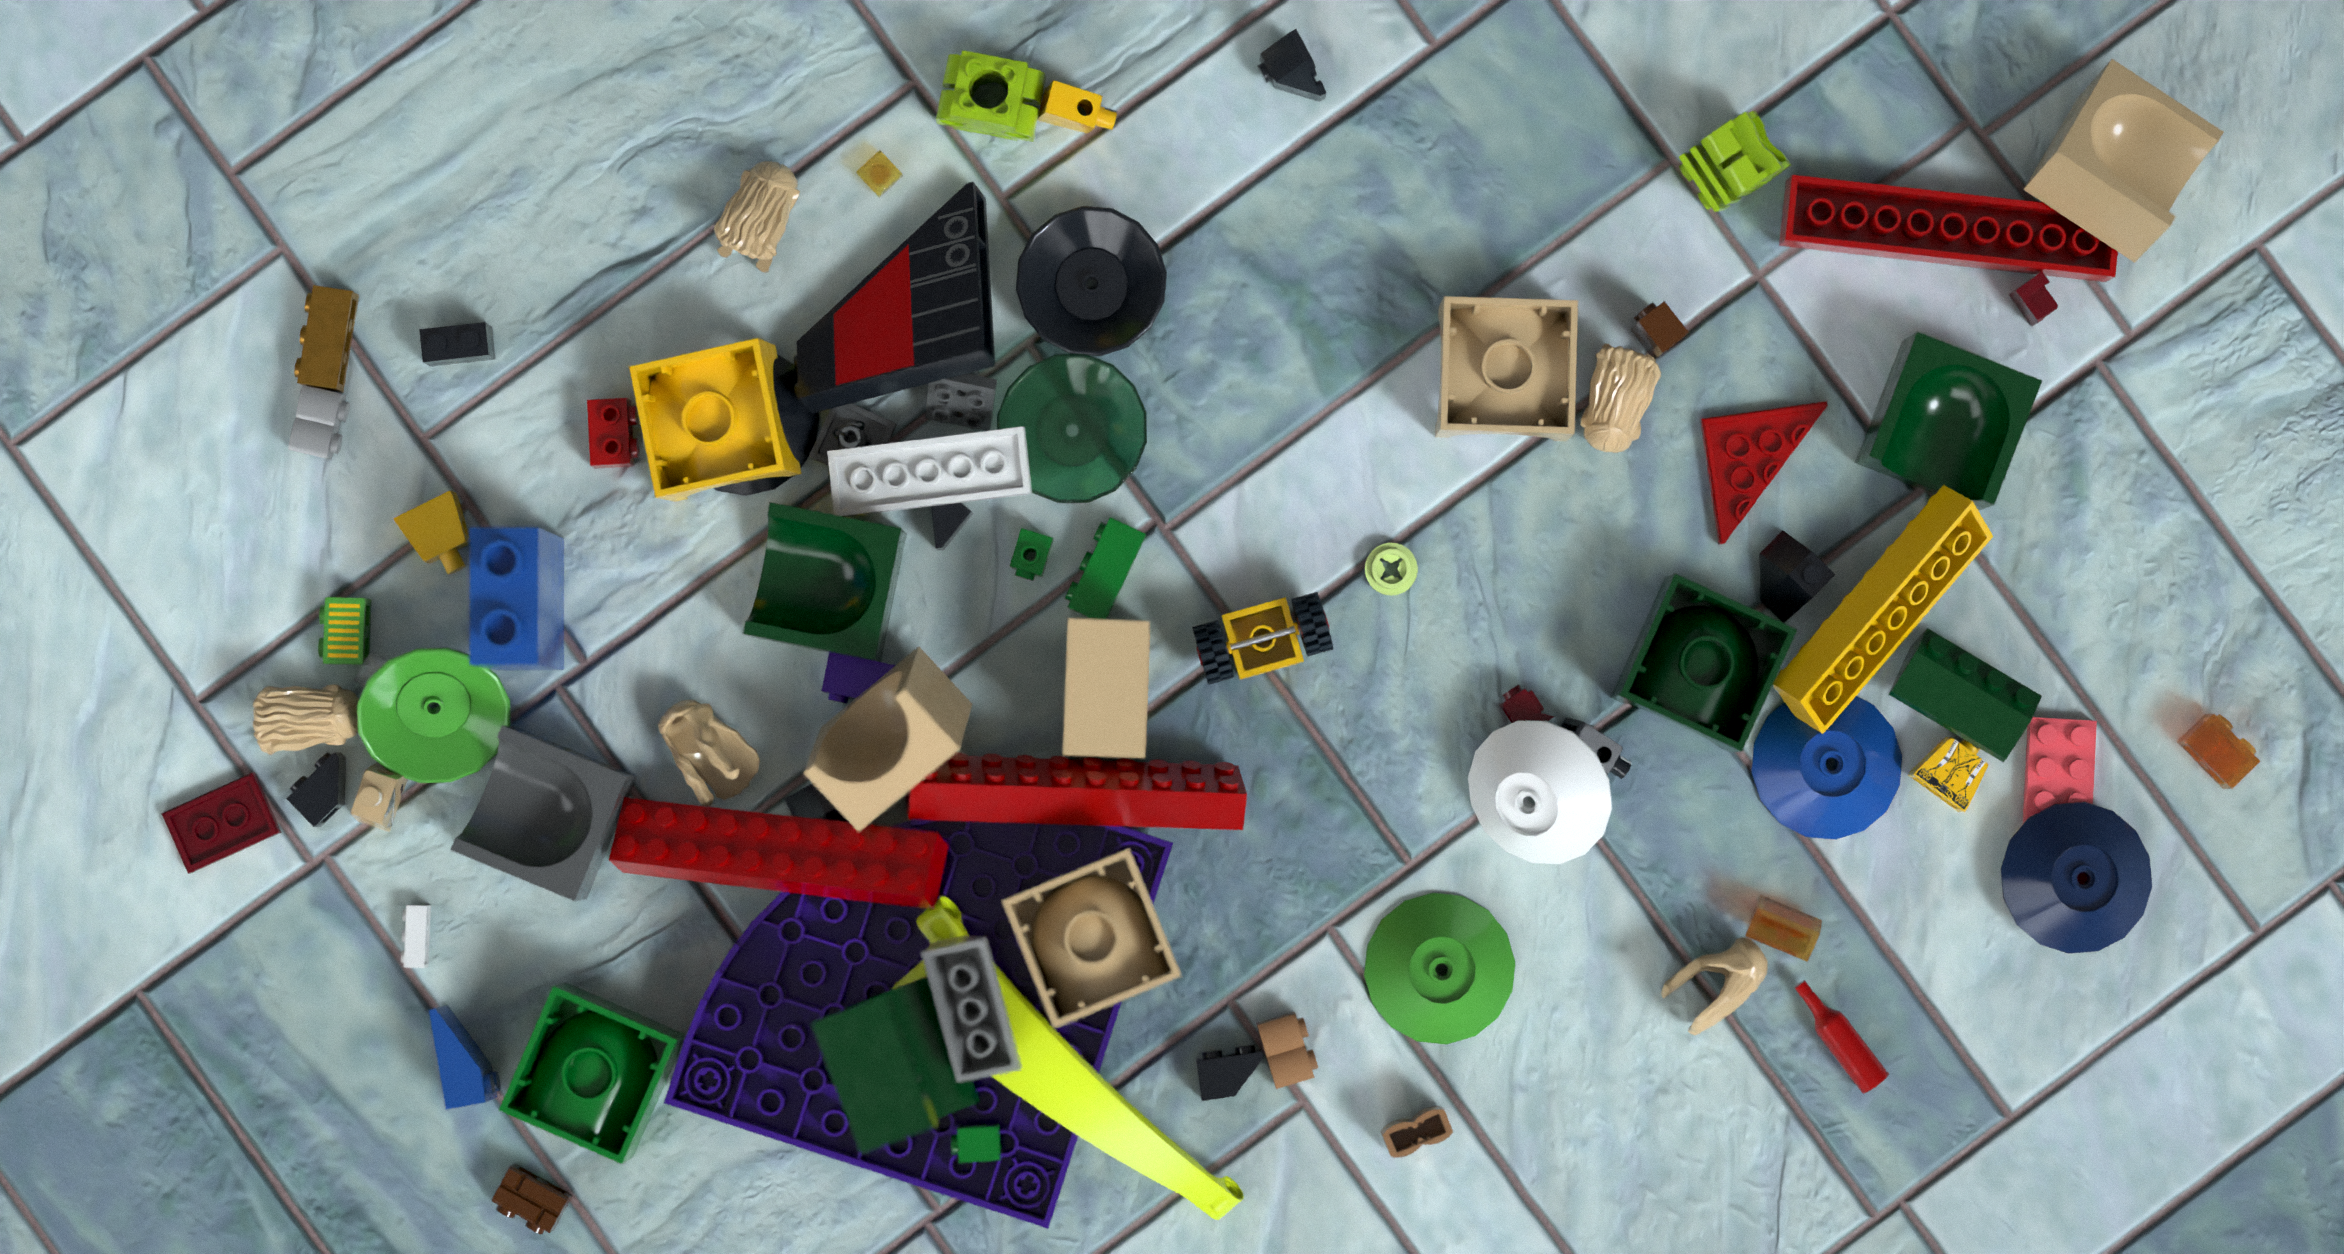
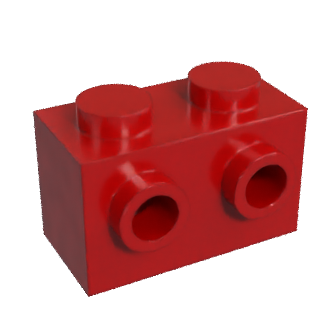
M628 398L587 400L590 466L595 469L633 467L634 458H639L638 438H633L632 426L638 424L636 405L631 406V400Z

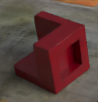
M2043 271L2009 294L2031 326L2039 323L2058 308L2057 302L2045 287L2050 281Z

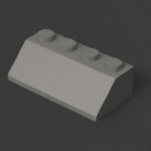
M960 936L932 943L921 954L957 1083L1021 1070L1020 1058L987 938Z

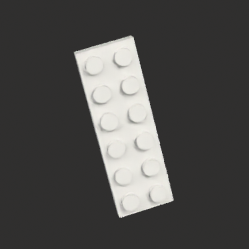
M1025 427L827 451L834 515L849 517L1032 494Z

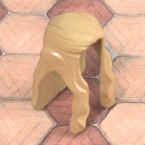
M763 161L757 163L751 170H744L740 179V189L727 202L721 218L714 225L715 236L722 244V247L717 249L720 256L727 258L735 250L751 259H759L756 267L761 272H769L773 256L777 255V244L786 230L790 211L800 193L797 189L798 181L790 168L778 162Z
M1604 344L1602 349L1595 355L1597 363L1590 380L1589 404L1581 418V426L1584 428V438L1593 448L1604 452L1619 453L1628 449L1632 441L1639 439L1641 433L1640 420L1652 401L1655 385L1661 378V371L1659 365L1655 362L1656 360L1651 355H1644L1621 346L1614 348L1609 344Z
M334 684L327 685L322 689L300 686L286 688L267 686L258 693L253 702L254 737L257 739L260 749L268 753V755L282 750L300 751L321 743L328 745L345 744L348 738H352L358 733L357 703L359 698L351 690L342 689L339 685Z
M683 700L668 708L661 717L658 727L662 738L672 752L676 766L682 771L686 783L693 788L702 806H710L714 800V796L708 790L705 782L714 790L716 797L722 800L740 794L743 789L749 786V782L759 770L760 759L758 753L738 731L716 718L709 704H700L695 700Z
M1747 937L1738 938L1730 949L1718 954L1700 956L1680 969L1672 978L1664 983L1661 995L1663 999L1702 971L1725 975V982L1719 996L1695 1018L1693 1024L1688 1028L1690 1034L1697 1035L1734 1012L1749 998L1752 992L1758 989V986L1767 974V959L1754 941Z

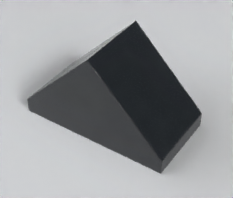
M962 503L931 506L935 548L937 550H944L973 515V512Z

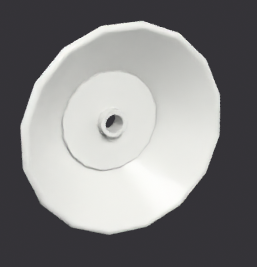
M1516 721L1493 731L1475 751L1468 775L1471 806L1483 830L1506 852L1531 863L1562 864L1586 854L1604 835L1612 810L1609 778L1597 754L1574 732L1548 721ZM1527 796H1531L1535 800V804H1531Z

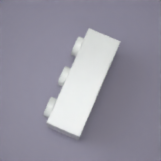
M406 905V909H403L402 918L406 923L405 930H402V942H405V947L401 952V963H404V968H428L431 905Z

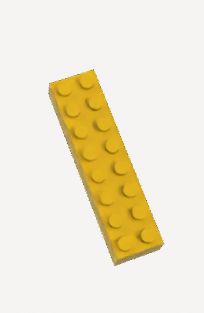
M1943 485L1935 495L1930 497L1919 514L1907 524L1905 530L1893 544L1886 548L1884 554L1874 566L1866 571L1861 581L1843 598L1841 604L1829 618L1822 622L1820 628L1810 640L1802 645L1791 662L1778 673L1773 686L1796 718L1824 734L1993 538L1991 531L1972 500Z

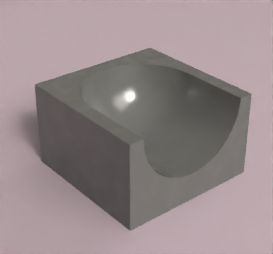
M502 725L497 736L499 739L498 752L487 786L470 821L462 833L455 838L450 850L573 901L585 900L588 898L617 828L624 797L629 798L637 776L518 727Z

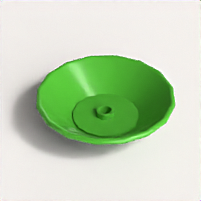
M417 648L389 659L367 680L357 703V730L369 755L389 772L403 775L404 778L418 783L453 782L478 772L497 755L499 747L497 736L502 725L511 726L510 699L499 676L490 668L469 665L468 654L450 648ZM433 702L439 704L436 708H431L428 705Z
M1429 893L1402 902L1381 919L1367 945L1364 977L1372 1004L1392 1028L1418 1042L1447 1045L1476 1036L1499 1017L1513 991L1515 958L1507 932L1488 909L1464 896ZM1440 963L1446 964L1448 968L1447 973L1443 976L1437 975L1435 971L1436 966Z

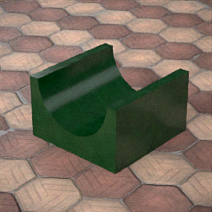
M928 976L860 1001L811 1023L861 1154L939 1125L938 1118L980 1102L972 1080L959 1083L956 1081Z

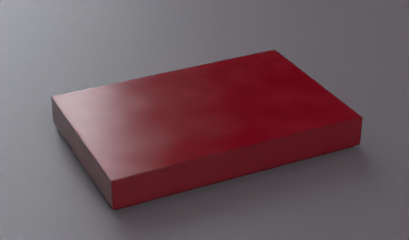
M255 772L161 813L188 874H192L282 833Z

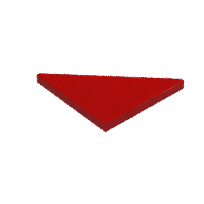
M1827 401L1700 419L1718 545L1726 543L1730 535L1827 408Z

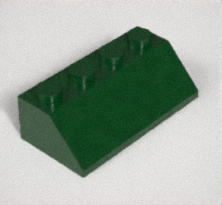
M1928 628L1910 647L1888 694L2002 762L2008 758L2031 722L2042 697L2040 694Z

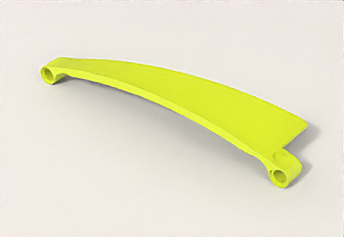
M945 896L937 899L935 910L926 909L916 919L918 927L931 944L960 936H969L962 924L960 910L954 902ZM922 960L892 989L928 976L924 961ZM994 963L1022 1069L1018 1071L993 1075L994 1079L1100 1150L1148 1178L1184 1196L1215 1220L1221 1219L1244 1199L1241 1188L1232 1178L1228 1176L1218 1178L1208 1173L1193 1157L1160 1131L1103 1079L1042 1017Z

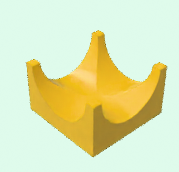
M755 338L629 367L655 498L677 502L686 500L688 496L697 492L724 485L762 478L791 477L802 474L800 463L792 454L786 440L777 408L773 382L774 360L778 358L776 345Z

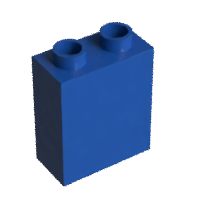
M539 527L470 528L469 665L498 671L564 670V538Z

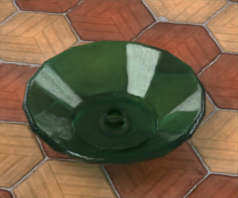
M1055 354L1028 366L1007 388L997 414V430L1025 427L1032 493L1056 503H1089L1115 492L1137 469L1147 444V412L1135 385L1113 364L1086 354ZM1070 425H1075L1079 428V433L1074 437L1066 433Z

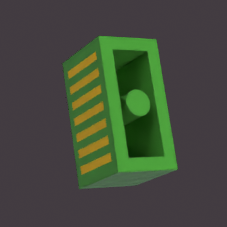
M325 597V604H321L319 609L320 624H324V638L320 637L318 642L319 657H323V664L370 665L371 599Z

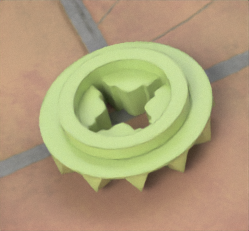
M1398 543L1379 545L1372 550L1365 562V577L1374 590L1383 595H1399L1407 591L1417 577L1418 566L1413 553ZM1382 558L1385 562L1387 561L1391 564L1400 558L1402 561L1399 563L1397 572L1402 580L1398 577L1395 578L1393 575L1381 580L1380 578L1383 576L1385 567L1380 559Z

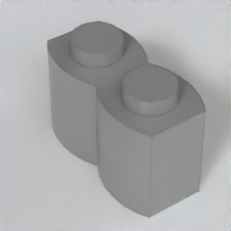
M303 385L288 450L332 460L333 454H338L342 445V435L338 434L341 421L346 422L350 410V403L346 402V395Z

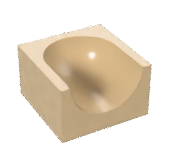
M2111 59L2077 98L2023 190L2135 263L2172 225L2176 218L2175 215L2169 212L2173 203L2196 168L2218 143L2224 132L2120 63Z
M1068 618L1063 737L1064 756L1146 759L1150 621Z
M918 646L821 727L804 774L859 832L960 749L972 703Z
M1130 848L1002 901L1054 1028L1181 976V971Z

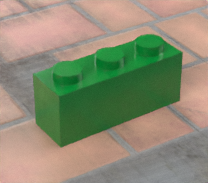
M1111 517L1107 524L1101 521L1093 540L1098 541L1093 554L1088 551L1086 552L1079 567L1084 573L1079 583L1072 582L1065 596V599L1070 601L1067 606L1068 609L1089 619L1107 620L1146 538V534Z

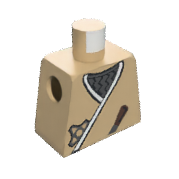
M378 762L368 767L363 774L351 809V815L358 822L390 832L408 779L404 778L403 775L389 772Z

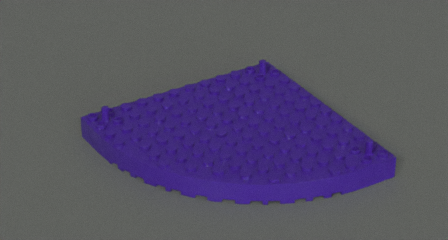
M909 820L890 826L893 828L937 832L949 845L937 899L945 896L954 902L960 910L962 924L969 936L987 938L993 962L1052 1027V1022L1002 901L1130 848L1154 904L1173 846V842L1124 826ZM780 892L748 925L714 974L711 983L699 1002L685 1037L664 1103L1048 1229L1078 1135L1038 1110L992 1076L972 1080L980 1102L938 1118L939 1125L862 1154L855 1140L811 1023L860 1001L892 990L893 986L918 965L923 960L921 952L931 945L916 922L917 917L926 909ZM1122 1001L1054 1028L1098 1074ZM999 1124L1001 1159L999 1161L959 1163V1155L952 1154L951 1135L957 1134L959 1126Z

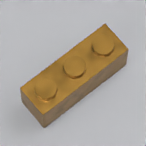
M313 285L312 293L307 294L305 301V312H308L307 325H303L300 331V344L303 345L302 356L297 358L294 367V376L298 377V384L344 392L359 295L355 292Z

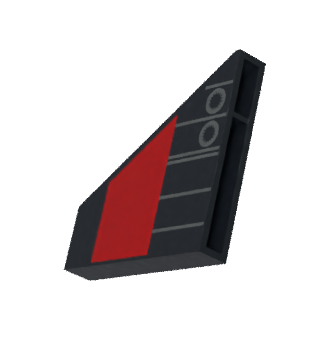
M974 182L965 184L796 341L797 355L794 356V366L797 371L798 383L794 387L797 400L803 403L811 413L995 366L986 198Z

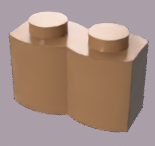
M1295 1012L1256 1023L1276 1089L1314 1078L1312 1070L1318 1069L1313 1049L1306 1051L1303 1038L1309 1035L1303 1017L1297 1019Z
M1431 1106L1420 1110L1411 1119H1398L1390 1122L1380 1132L1390 1156L1397 1158L1414 1153L1422 1144L1433 1145L1446 1140L1453 1133V1129L1445 1110L1441 1106Z

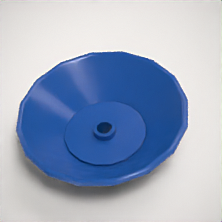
M1858 696L1850 702L1824 734L1796 718L1784 702L1767 716L1754 742L1751 773L1761 802L1780 824L1805 837L1837 840L1866 830L1887 812L1900 786L1902 753L1891 724L1873 704ZM1830 757L1836 761V767L1833 770L1827 769L1825 765L1826 760Z

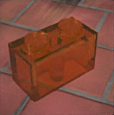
M2214 713L2205 714L2177 742L2222 789H2233L2260 762L2254 755L2257 751L2246 739L2241 738L2239 740L2232 733L2233 726L2224 716L2220 714L2216 716Z
M1760 895L1747 923L1745 936L1808 962L1821 933L1822 920Z

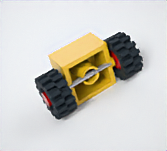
M1318 592L1291 599L1297 623L1292 621L1286 597L1221 615L1228 640L1226 645L1218 620L1192 627L1197 645L1196 650L1208 685L1234 678L1229 660L1230 654H1232L1239 680L1303 663L1304 659L1297 635L1301 636L1307 656L1333 650L1329 624Z

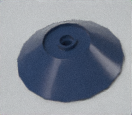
M2087 802L2054 804L2029 817L2009 840L2001 865L2003 899L2017 926L2040 945L2067 954L2100 951L2125 938L2144 915L2152 890L2150 856L2137 831L2114 811ZM2080 872H2084L2087 875V881L2084 884H2080L2077 881V876Z

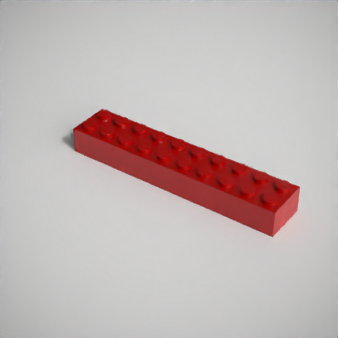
M1791 175L1785 183L1779 246L2036 275L2043 271L2045 276L2107 282L2116 276L2118 251L2043 202L1801 175Z
M955 752L905 793L908 819L1243 830L1247 792L1239 766L1229 762H1217L1215 765L1201 764L1192 760L1182 763H1168L1160 759H1154L1149 762H1135L1128 758H1120L1116 761H1102L1096 757L1071 760L1063 756H1052L1049 759H1042L1031 755H1019L1014 758L1002 757L993 753L983 756H968L965 753Z
M624 797L609 861L622 873L935 910L949 845L937 832L866 825L858 832L849 822Z

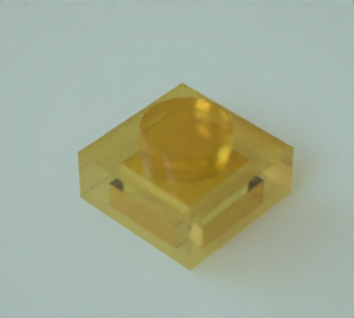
M881 150L856 171V174L879 198L903 177V174Z

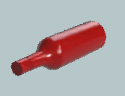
M1805 980L1794 987L1813 1013L1817 1035L1863 1094L1867 1093L1882 1083L1889 1076L1888 1071L1845 1015L1838 1010L1824 1005Z

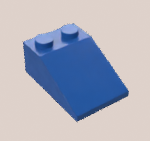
M446 1005L430 1009L429 1014L446 1110L486 1103L497 1098V1091L501 1090L498 1072H493L492 1064L450 1007Z

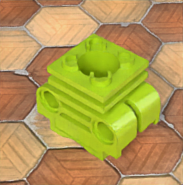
M962 50L961 55L949 54L942 85L944 88L954 90H941L936 123L951 126L955 130L985 134L1013 141L1025 140L1034 142L1039 109L1025 103L1041 105L1046 74L1040 70L1028 68L1027 62ZM986 83H998L1008 90V94L1000 106L982 108L972 101L975 91Z
M1746 111L1735 119H1731L1700 141L1702 145H1696L1689 149L1691 152L1683 153L1679 156L1683 163L1679 166L1682 174L1689 182L1694 180L1701 191L1697 194L1701 203L1707 210L1712 208L1714 212L1728 209L1731 207L1730 204L1736 203L1742 199V196L1756 191L1791 166L1784 153L1769 140L1765 124L1756 111L1749 113Z

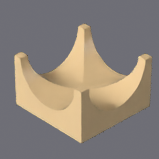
M1444 296L1438 307L1441 334V363L1435 437L1449 438L1451 436L1471 434H1507L1545 437L1553 441H1567L1575 434L1578 300Z

